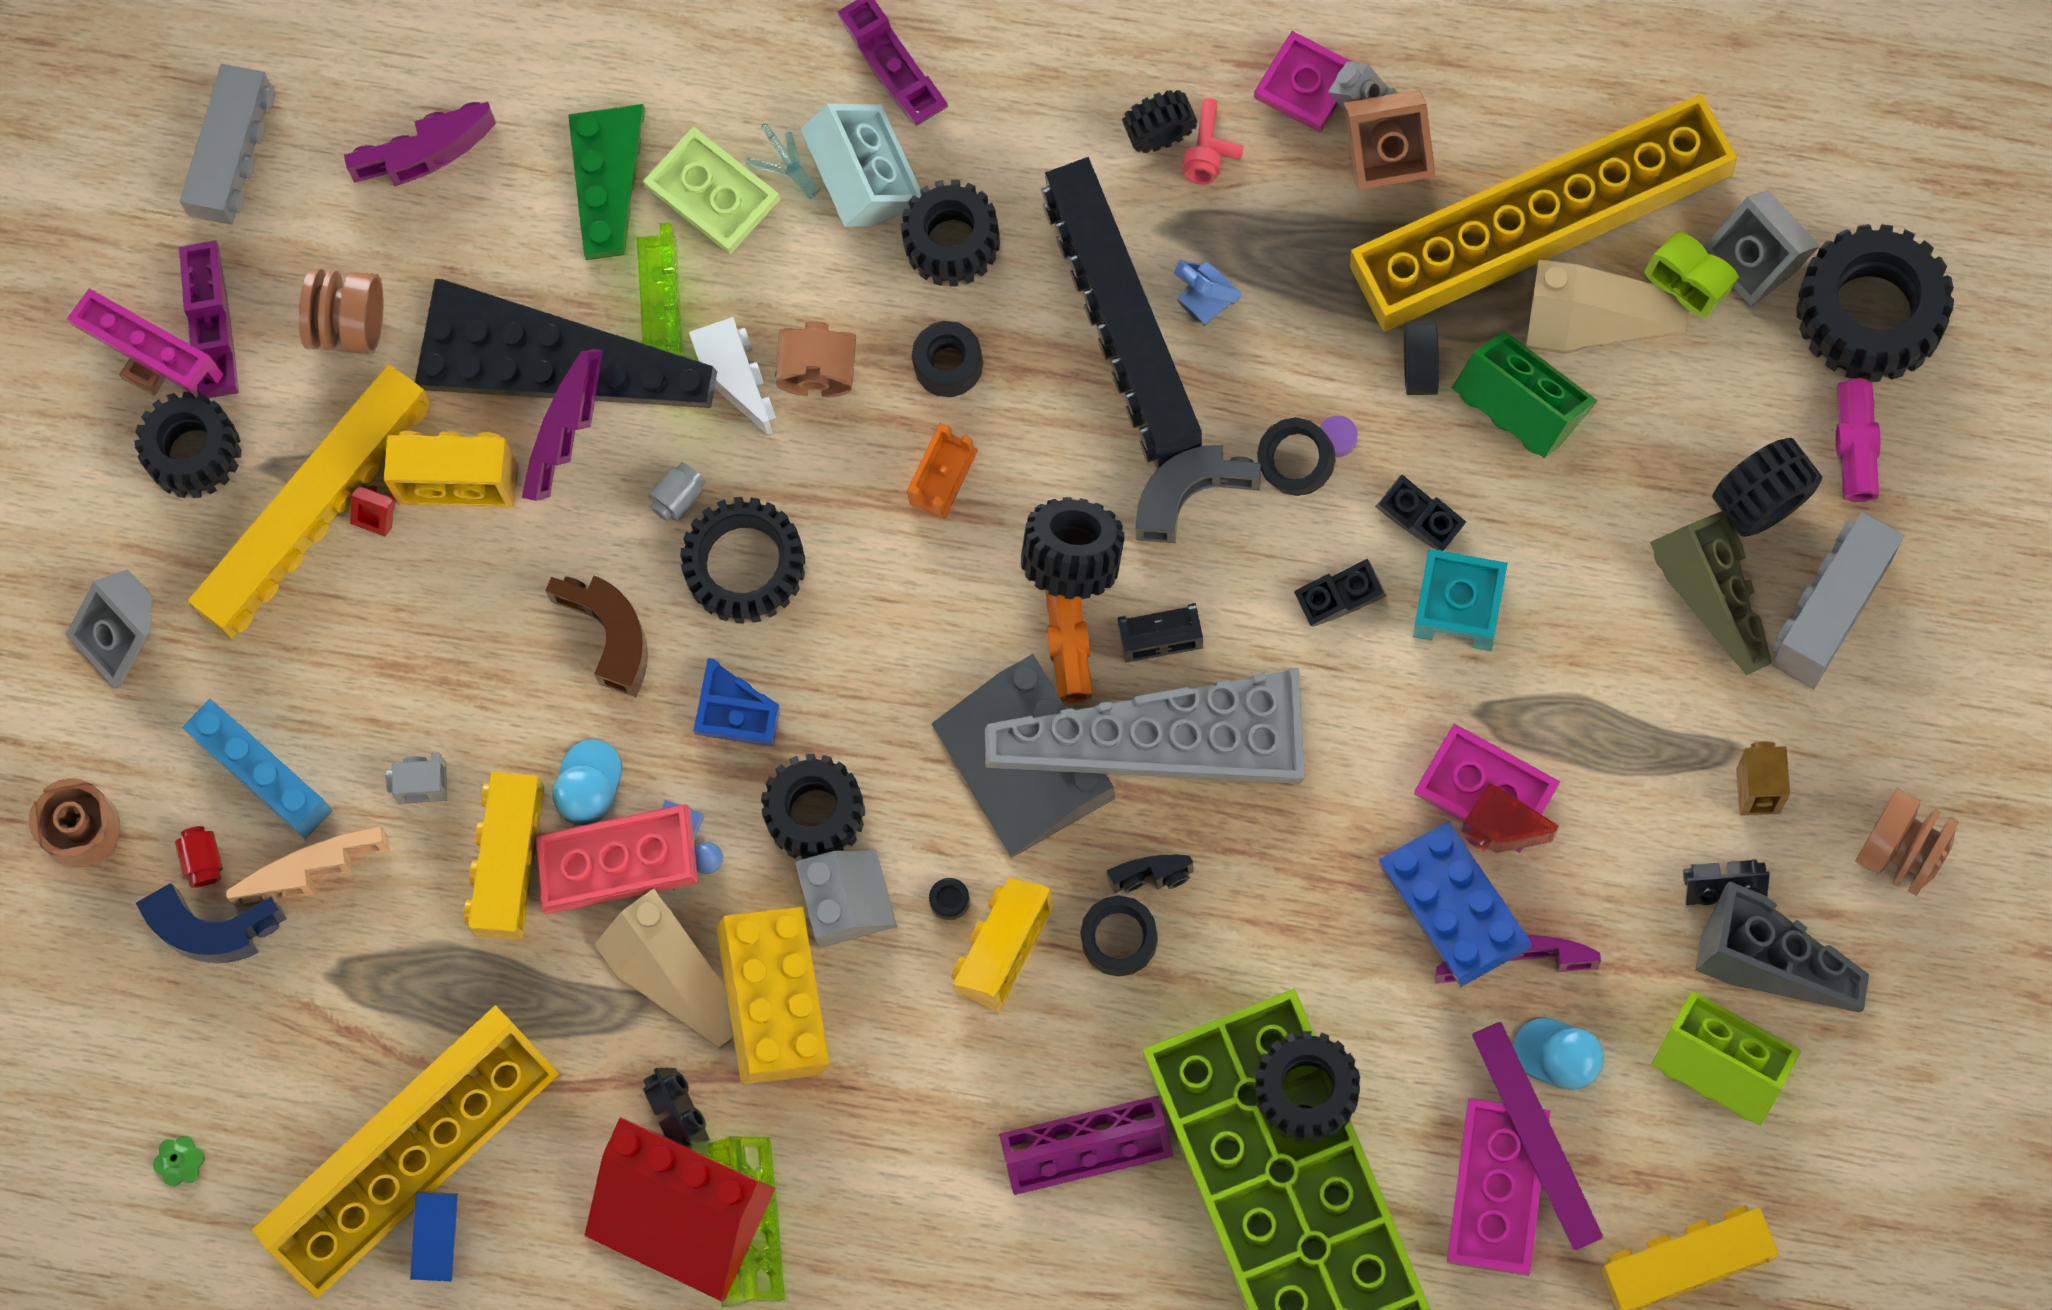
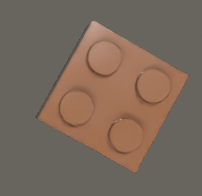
M1420 90L1344 102L1353 176L1359 190L1436 177L1427 103Z

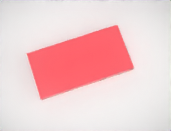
M687 804L535 835L541 911L546 915L645 895L653 888L659 892L698 884L691 808Z

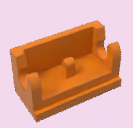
M939 422L907 489L910 505L946 519L978 452L977 448L973 446V440L968 435L964 434L963 438H959L952 434L949 426Z

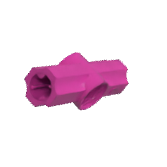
M1849 379L1845 382H1839L1837 385L1839 423L1836 426L1837 458L1841 459L1843 499L1850 500L1851 502H1867L1877 499L1879 496L1877 458L1880 455L1879 423L1875 422L1873 383L1864 379Z

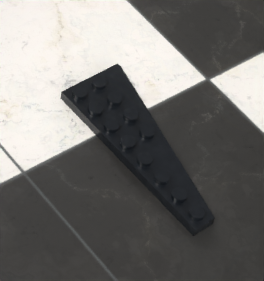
M435 279L415 383L427 391L554 398L559 385L581 351L600 349L603 352L595 401L711 408L717 370L712 365L444 279Z

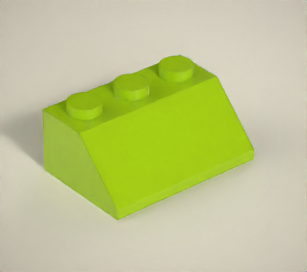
M1692 990L1651 1065L1659 1069L1668 1078L1679 1080L1697 1090L1704 1098L1715 1100L1733 1110L1740 1118L1751 1120L1761 1126L1802 1050Z

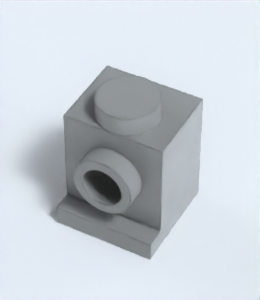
M1356 62L1345 63L1328 91L1343 110L1344 102L1398 93L1394 88L1388 87L1368 64Z
M439 752L431 753V761H427L425 757L411 756L404 758L403 763H392V768L386 769L388 793L392 792L399 804L447 801L446 761Z

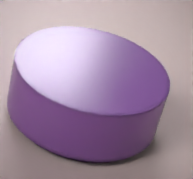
M1332 416L1320 425V428L1328 435L1334 445L1335 457H1343L1353 451L1357 443L1358 433L1355 424L1350 419L1344 416Z

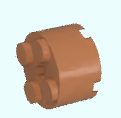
M818 321L805 323V329H779L775 371L776 386L785 392L800 396H808V390H822V397H837L850 393L854 376L856 335L850 332L828 330L829 325L827 323Z
M62 779L48 785L43 790L44 793L38 801H34L29 814V826L32 836L59 863L70 867H86L96 864L114 853L120 834L119 814L113 803L95 786L81 779Z

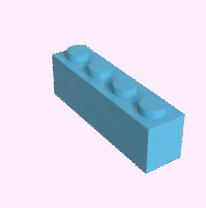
M209 699L182 727L195 742L305 840L333 811L322 797L213 700Z

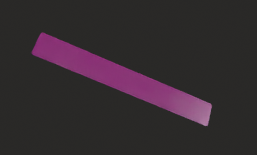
M1497 1022L1474 1032L1472 1037L1573 1250H1578L1601 1240L1603 1234L1503 1024Z

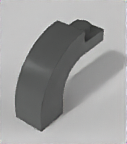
M1223 445L1195 447L1173 456L1156 470L1141 494L1136 516V540L1175 544L1180 510L1192 495L1213 487L1259 491L1261 463H1254L1252 459L1247 457H1232L1230 461L1223 460Z

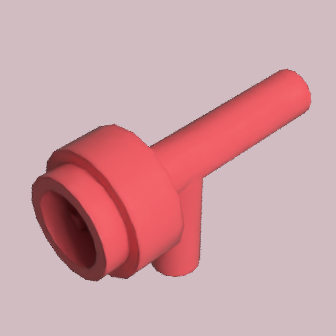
M1206 98L1202 102L1197 145L1187 149L1183 156L1182 171L1186 179L1194 184L1205 185L1215 180L1220 173L1221 156L1240 160L1243 153V145L1213 138L1218 102L1212 98Z

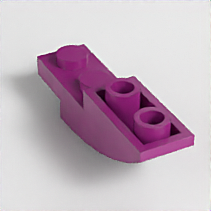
M470 102L464 104L458 110L447 113H429L423 119L414 121L417 131L415 136H397L391 139L389 143L377 146L363 145L357 147L351 153L344 154L346 168L353 182L356 183L388 174L395 187L419 179L451 163L471 149L496 124L489 102Z

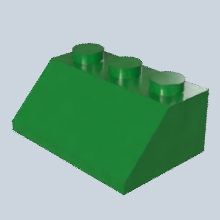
M1506 331L1473 352L1451 387L1460 394L1461 399L1466 404L1480 409L1491 418L1495 426L1501 430L1509 431L1522 441L1523 446L1528 451L1541 455L1543 458L1562 445L1598 401Z

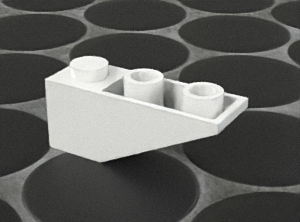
M732 317L690 331L689 334L698 361L712 365L717 370L715 389L766 435L773 434L769 421L776 419L769 396L761 399L757 386L764 384L757 362L751 364L748 362L745 352L752 350L745 328L737 330Z

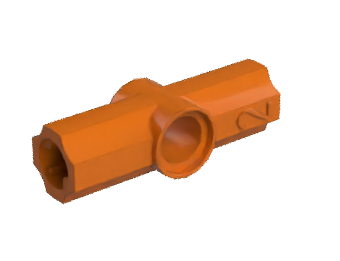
M1046 590L1047 612L1049 613L1050 625L1047 626L1050 657L1051 661H1054L1057 693L1062 702H1083L1086 699L1092 698V683L1088 665L1090 648L1087 622L1083 621L1081 598L1065 599V596L1062 595L1055 597L1048 594L1049 591Z

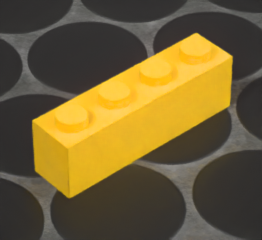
M491 771L490 782L483 784L481 805L486 807L484 822H478L475 833V843L480 846L478 861H472L469 881L470 884H474L472 900L467 899L465 902L463 916L464 923H468V928L474 936L522 941L536 848L535 835L538 834L544 793V784L539 776Z
M1743 1205L1724 1213V1221L1710 1225L1708 1219L1686 1227V1235L1671 1240L1670 1235L1665 1234L1646 1242L1648 1247L1646 1250L1632 1254L1631 1249L1628 1248L1608 1256L1609 1263L1603 1266L1601 1273L1616 1310H1642L1775 1260L1779 1252L1760 1207L1749 1211L1747 1205Z

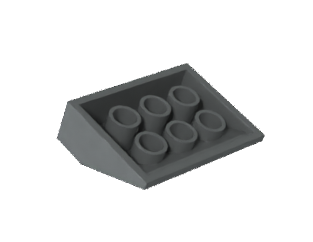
M1034 654L995 675L932 723L940 740L1011 858L1115 799L1114 786L1106 774L986 768L985 728L988 724L1033 716V718L1058 714L1061 710H1066Z

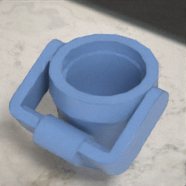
M1179 260L1174 274L1188 285L1177 298V301L1203 326L1207 325L1230 304H1234L1241 297L1240 290L1235 288L1209 263L1203 262L1198 264Z

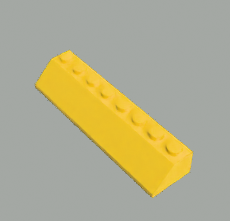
M496 1005L493 1006L252 1229L253 1233L265 1249L317 1300L415 1209L417 1191L433 1192L550 1084L559 1073Z

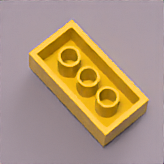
M803 906L723 916L716 928L741 1085L821 1075L830 1063Z

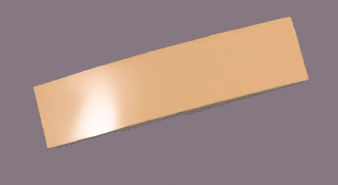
M379 826L339 835L299 849L262 867L226 890L227 899L235 907L259 904L269 897L278 901L315 895L313 879L352 873L351 857L390 851L388 835Z

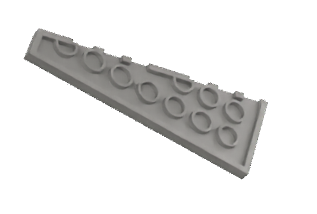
M1288 668L1287 671L1265 675V673L1254 674L1251 678L1230 682L1227 679L1217 681L1214 685L1193 689L1184 687L1136 696L1133 700L1112 704L1110 701L1098 703L1096 707L1074 710L1071 708L1061 710L1058 714L1033 718V716L990 723L985 728L986 768L1301 784L1304 780L1299 668Z

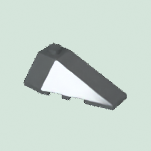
M1732 882L1726 884L1701 935L1695 971L1739 987L1859 1013L1864 1010L1869 979L1867 972L1831 945L1823 946L1806 933L1807 927L1798 920L1791 922L1775 909L1777 904L1767 896Z

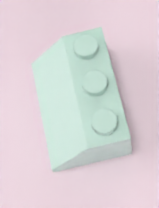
M826 104L800 129L844 227L874 226L903 214L904 208L910 209L909 200L913 195L918 198L921 197L920 187L882 105Z

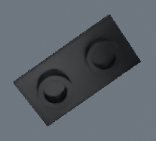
M1757 859L1727 862L1728 874L1721 875L1719 863L1691 864L1689 869H1683L1684 885H1687L1686 905H1713L1717 903L1726 884L1729 882L1768 896L1770 873L1766 871L1765 862L1758 863Z
M655 1068V1074L643 1080L645 1084L643 1092L655 1115H660L667 1110L670 1113V1116L658 1122L664 1135L689 1148L692 1147L690 1142H706L710 1140L705 1130V1119L701 1112L694 1107L688 1094L689 1086L684 1076L676 1068Z

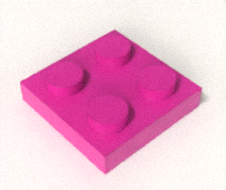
M1291 31L1255 89L1254 98L1321 133L1338 105L1328 91L1345 63L1352 61Z

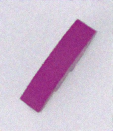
M214 240L180 246L179 256L184 312L188 318L190 345L208 354L223 373V377L218 384L203 377L197 385L198 395L199 393L206 395L208 398L239 393L236 359L218 242Z
M591 349L581 351L559 385L536 438L521 498L538 501L551 496L555 466L571 462L575 430L591 427L603 350Z

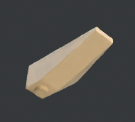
M1539 259L1526 347L1528 349L1565 354L1577 352L1579 348L1597 345L1601 347L1612 346L1614 342L1632 339L1641 341L1683 334L1687 331L1689 310L1679 302L1675 295L1659 289L1654 284L1579 264Z
M653 888L621 911L594 943V946L620 980L632 986L650 1001L662 1007L720 1049L734 1039L726 987Z

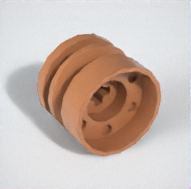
M309 269L304 279L299 303V331L304 348L319 349L321 345L324 350L331 351L336 347L340 337L341 345L345 352L373 354L378 346L381 335L384 309L383 286L379 274L350 272L343 286L342 276L338 270H329L326 274L323 269Z
M1897 788L1855 862L1878 875L1891 861L1896 863L1898 867L1893 883L1899 886L1907 871L1912 872L1916 876L1908 892L1917 896L1921 888L1935 878L1953 846L1955 830L1959 821L1949 817L1941 832L1933 829L1932 827L1941 811L1934 809L1923 822L1915 819L1921 800Z

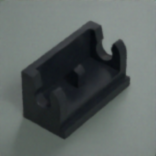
M1196 603L1188 604L1186 608L1132 618L1121 616L1117 619L1125 663L1203 649V635Z

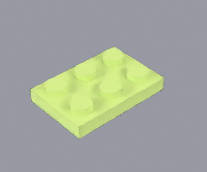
M694 126L643 180L646 189L729 255L781 200L779 193Z

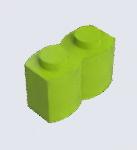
M1676 231L1653 255L1644 271L1647 278L1655 286L1669 294L1675 295L1686 309L1703 318H1707L1730 294L1739 279L1738 273L1731 265L1715 255L1708 254L1696 239L1680 231Z

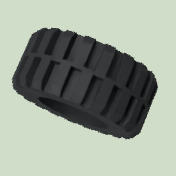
M1870 224L1859 225L1853 235L1848 229L1836 234L1834 243L1826 241L1819 248L1817 256L1812 257L1798 294L1797 318L1802 320L1799 330L1803 339L1811 338L1809 350L1815 357H1820L1823 354L1827 358L1825 366L1834 372L1840 367L1847 370L1845 377L1857 379L1858 375L1862 374L1868 375L1867 380L1869 382H1880L1883 374H1888L1889 379L1893 380L1903 377L1906 368L1910 371H1915L1923 365L1925 358L1931 357L1937 349L1953 311L1954 298L1951 297L1954 286L1952 277L1944 276L1947 265L1942 257L1938 256L1935 259L1932 257L1931 254L1934 248L1926 240L1921 244L1914 241L1915 233L1904 229L1903 234L1892 232L1893 225L1881 224L1879 230H1872ZM1856 278H1882L1893 283L1906 296L1911 308L1910 318L1904 324L1887 330L1864 327L1846 314L1839 301V290L1842 285Z

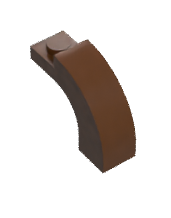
M595 575L588 589H585L586 585L583 582L566 576L563 580L551 577L545 591L552 603L589 615L599 621L605 628L606 644L594 673L599 684L637 697L646 673L648 650L645 633L630 602L616 587Z

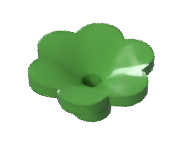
M182 1136L176 1141L168 1139L160 1144L159 1155L154 1159L153 1168L158 1174L163 1175L164 1182L169 1186H178L182 1181L193 1183L199 1177L198 1168L204 1163L205 1155L202 1150L195 1148L194 1141L188 1136Z

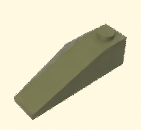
M1722 511L1651 541L1650 544L1654 551L1655 561L1662 569L1667 581L1741 670L1748 675L1772 664L1761 618L1752 612L1749 601L1750 595L1754 593L1752 581L1744 580L1740 564V560L1746 558L1743 545L1736 529Z

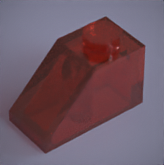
M1490 782L1464 820L1462 832L1466 834L1465 839L1477 849L1486 851L1488 848L1495 853L1551 843L1557 835L1559 825Z

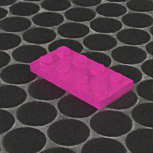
M1468 1098L1446 1264L1529 1276L1541 1181L1504 1103ZM1544 1110L1549 1121L1551 1110Z

